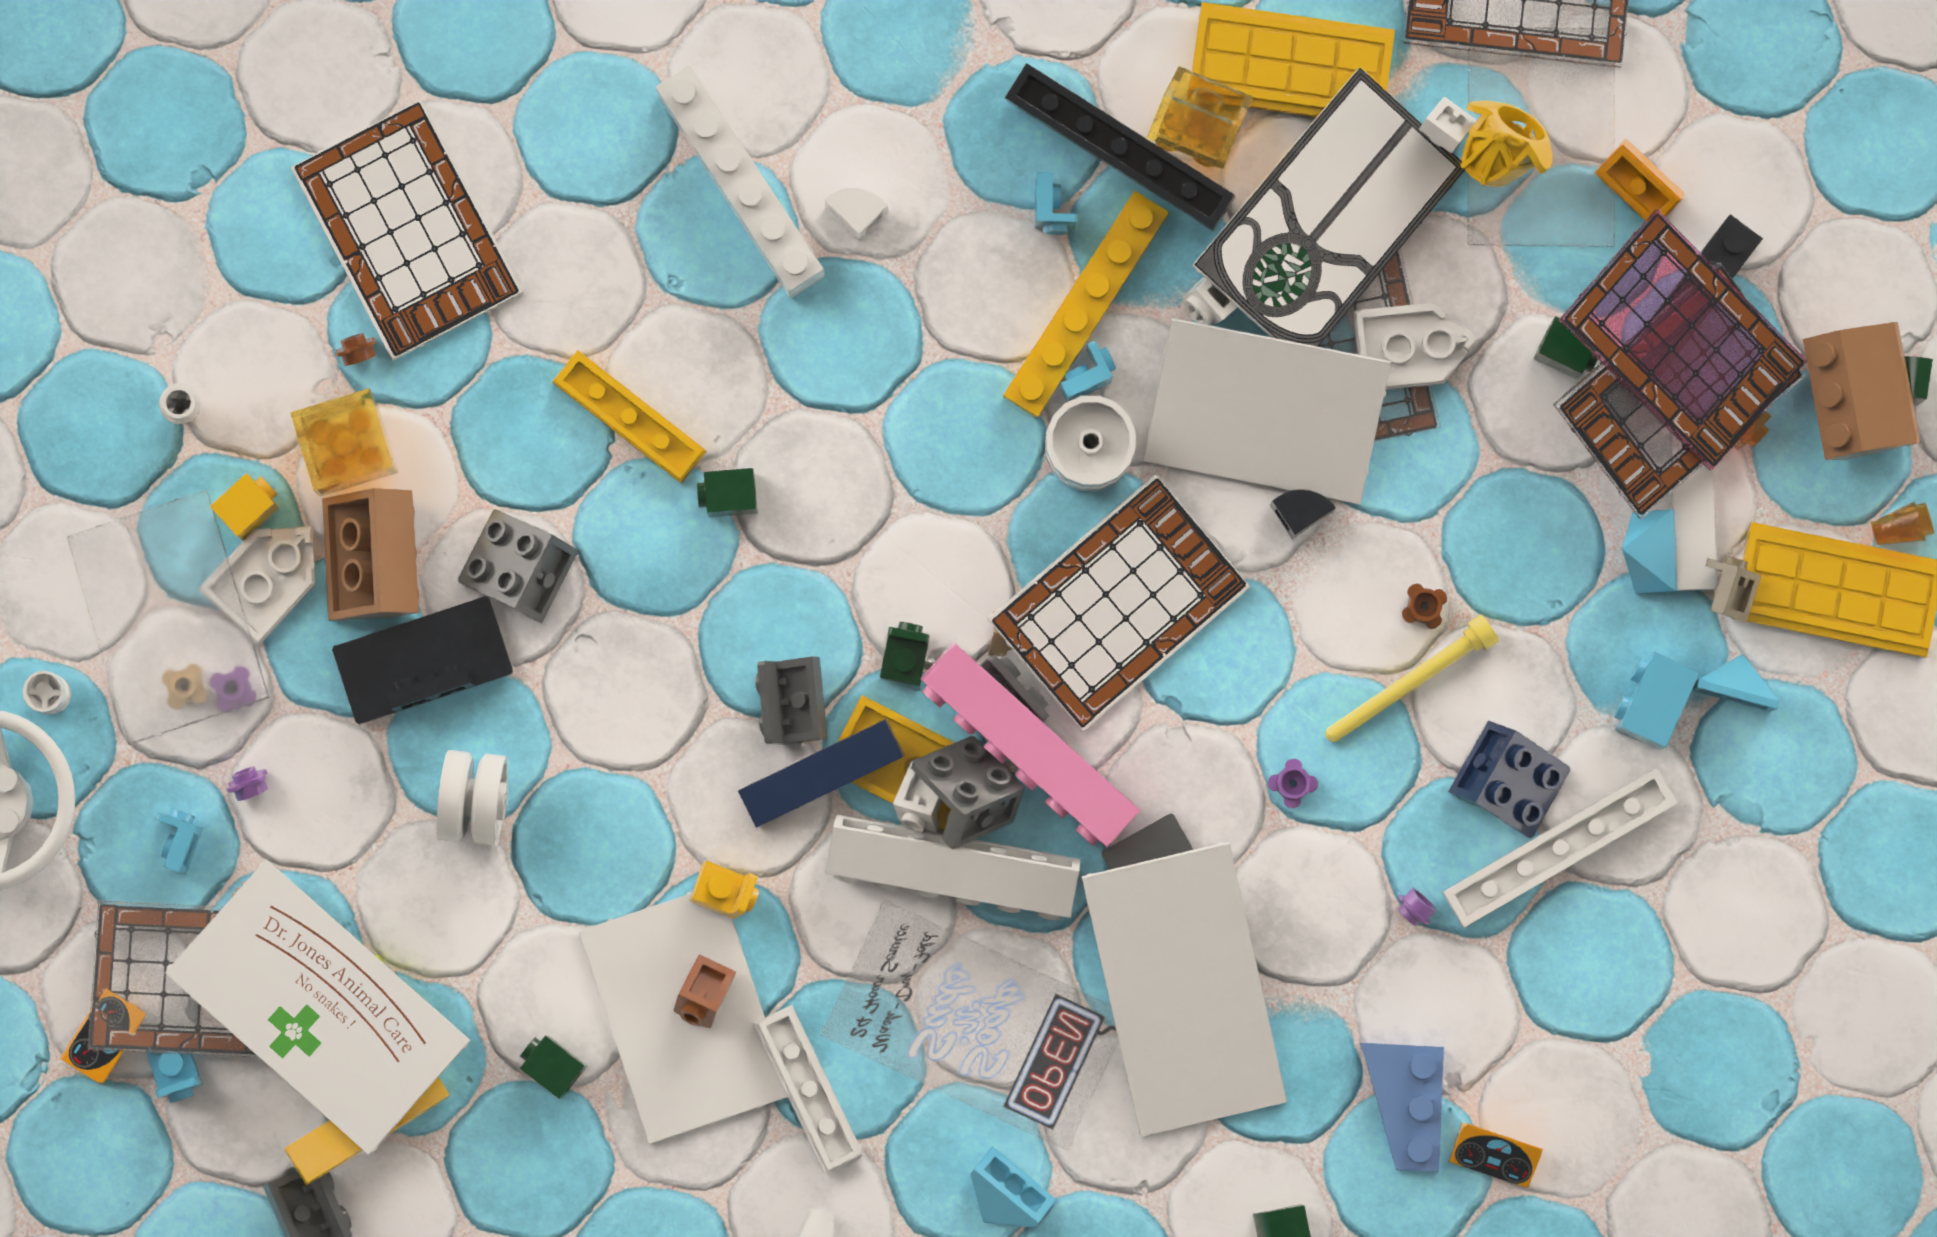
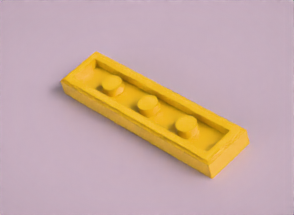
M578 350L552 381L560 390L681 484L707 453L703 447Z
M439 1077L389 1134L449 1098L450 1094ZM329 1120L285 1147L284 1151L305 1184L309 1185L359 1154L363 1149Z

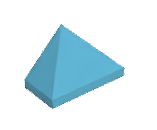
M1675 510L1646 511L1643 515H1640L1638 512H1632L1622 551L1635 594L1678 592Z
M1743 654L1698 679L1692 689L1694 692L1769 712L1776 710L1779 704L1777 697Z
M993 1146L970 1174L983 1223L1035 1227L1056 1201V1198Z

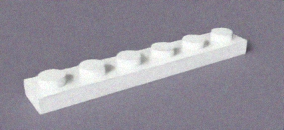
M1655 768L1442 893L1462 928H1465L1678 804L1658 768Z

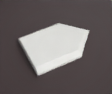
M1435 302L1353 311L1357 355L1391 361L1385 390L1444 384L1480 339L1468 328H1464L1449 316Z
M313 526L254 529L198 590L260 645L315 586Z

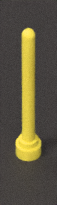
M1481 614L1467 623L1469 628L1463 631V637L1328 727L1325 732L1327 740L1330 742L1339 741L1474 649L1477 652L1482 648L1485 651L1499 642V638L1491 625Z

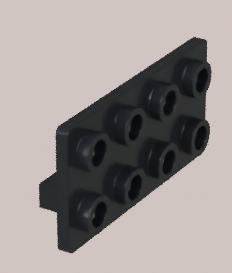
M487 596L336 645L332 648L355 722L359 725L509 676L513 673L490 598Z

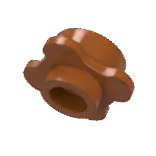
M364 333L356 334L341 340L342 347L336 350V356L342 357L345 366L357 364L376 356L372 346L375 344V338L366 339Z
M1418 583L1411 585L1407 590L1409 596L1408 605L1402 611L1404 621L1407 623L1415 621L1424 623L1429 629L1437 628L1442 623L1440 613L1442 605L1447 602L1446 593L1441 589H1436L1435 591L1427 588L1424 589ZM1421 603H1427L1428 609H1421Z

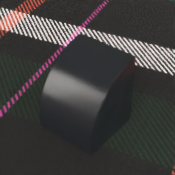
M1303 489L1286 492L1270 503V507L1291 539L1323 520L1336 509L1334 504L1325 496Z

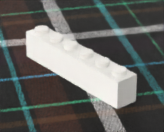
M690 65L657 85L656 91L659 99L790 299L824 278L823 267Z
M836 815L825 874L834 875V878L840 882L856 883L858 880L874 882L876 887L883 890L894 891L902 887L913 889L916 894L927 898H937L940 895L956 897L958 902L966 905H979L980 902L995 904L998 909L1010 913L1021 912V909L1038 912V916L1048 920H1060L1062 917L1071 918L1081 859L979 840H972L951 849L942 840L943 834L924 830L917 832L907 827Z

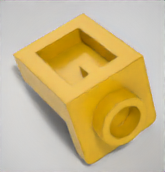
M705 861L702 863L689 901L729 918L736 919L744 915L745 911L750 912L754 907L759 894V889L754 888L758 876L751 873L743 876L712 862Z

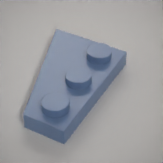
M1360 1043L1396 1170L1439 1172L1444 1047Z

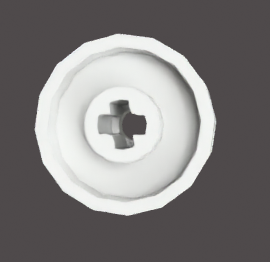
M1080 396L1066 402L1053 415L1045 437V457L1052 473L1066 486L1079 491H1101L1115 485L1127 473L1136 450V430L1129 414L1116 402L1102 396ZM1086 436H1093V442L1099 441V445L1095 449H1087L1083 445L1084 438Z
M455 750L447 751L438 797V840L460 842L465 837L469 818L471 817V837L474 843L491 846L498 845L508 801V758L506 756L485 754L480 759L476 778L474 779V759L471 753Z

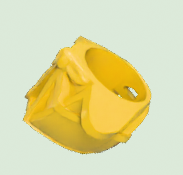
M1474 101L1468 103L1466 110L1481 114V116L1469 130L1460 165L1472 178L1479 181L1480 185L1492 187L1505 186L1534 167L1541 174L1548 171L1553 162L1550 140L1544 127L1533 116L1506 103L1493 101ZM1513 121H1520L1527 125L1523 127Z

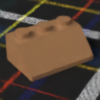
M1898 322L1837 330L1803 339L1825 460H1849L1921 443Z
M371 488L323 498L328 621L393 618L419 613L416 567L417 550L415 547L414 530L415 510L412 490Z

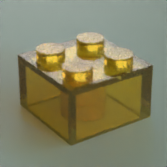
M1178 66L1163 95L1147 138L1155 141L1157 146L1166 151H1179L1192 156L1200 165L1206 167L1216 166L1223 169L1254 97Z
M370 388L290 412L313 491L320 497L399 473L376 396Z

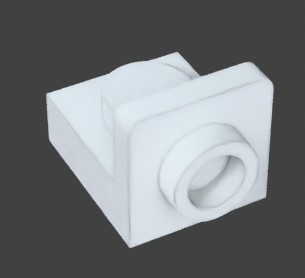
M1443 97L1419 130L1426 134L1434 144L1453 153L1460 146L1477 120L1449 99Z
M911 761L893 806L901 824L908 829L922 832L924 829L937 832L940 825L937 813L943 801L911 769L913 763Z

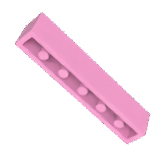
M955 642L946 649L920 678L927 685L922 692L940 708L945 702L958 713L953 718L958 725L970 735L976 730L988 740L984 748L1001 763L1006 758L1010 759L1019 768L1014 775L1032 791L1037 786H1040L1050 796L1045 803L1062 818L1068 813L1081 823L1075 830L1093 846L1098 841H1101L1108 847L1140 812L1139 808Z

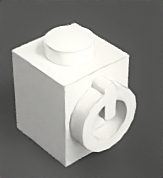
M1205 277L1182 296L1185 299L1183 304L1189 317L1200 324L1213 326L1223 321L1237 308L1234 303Z

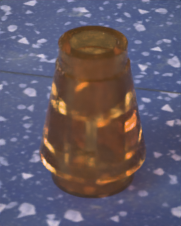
M1913 501L1876 521L1870 522L1877 546L1926 541L1925 536L1934 534L1933 524L1925 502L1916 505Z

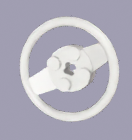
M0 711V890L32 878L43 870L57 855L68 836L73 821L75 789L69 765L62 751L52 738L29 720L9 712ZM2 728L25 737L43 753L53 770L58 787V811L49 837L38 852L29 860L6 872L5 868L12 838L30 820L34 801L28 782L24 780L20 772L11 767Z

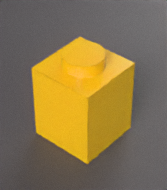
M247 473L210 505L212 510L242 541L279 509L272 500L277 495L276 491L262 476L255 481Z

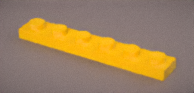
M1134 190L1003 394V398L1038 419L1065 377V374L1069 371L1169 214L1167 210Z

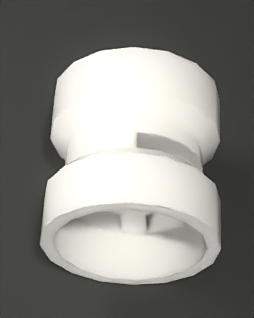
M39 671L29 676L25 681L23 697L27 705L33 710L53 715L62 712L68 706L71 699V688L61 676L48 671Z

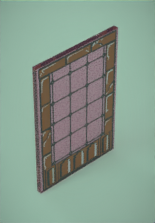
M1659 210L1653 211L1559 318V321L1710 471L1734 447L1737 441L1807 362L1778 330Z

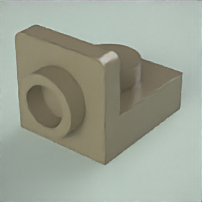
M1724 555L1722 562L1707 558L1705 566L1722 572L1720 582L1714 591V600L1710 611L1746 622L1761 575L1746 570L1748 562L1728 555Z

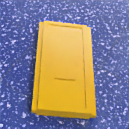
M1202 2L1188 99L1317 117L1358 68L1366 71L1387 92L1395 30Z
M1750 522L1742 560L1748 562L1746 570L1761 575L1746 622L1927 658L1937 610V559Z

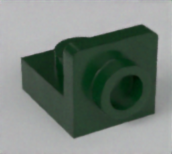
M899 622L898 628L889 627L880 673L881 679L917 686L921 685L920 678L923 675L930 639L929 634L922 633L923 626Z

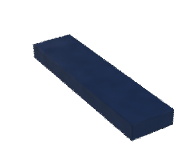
M886 718L739 789L738 793L757 828L904 757L905 754Z

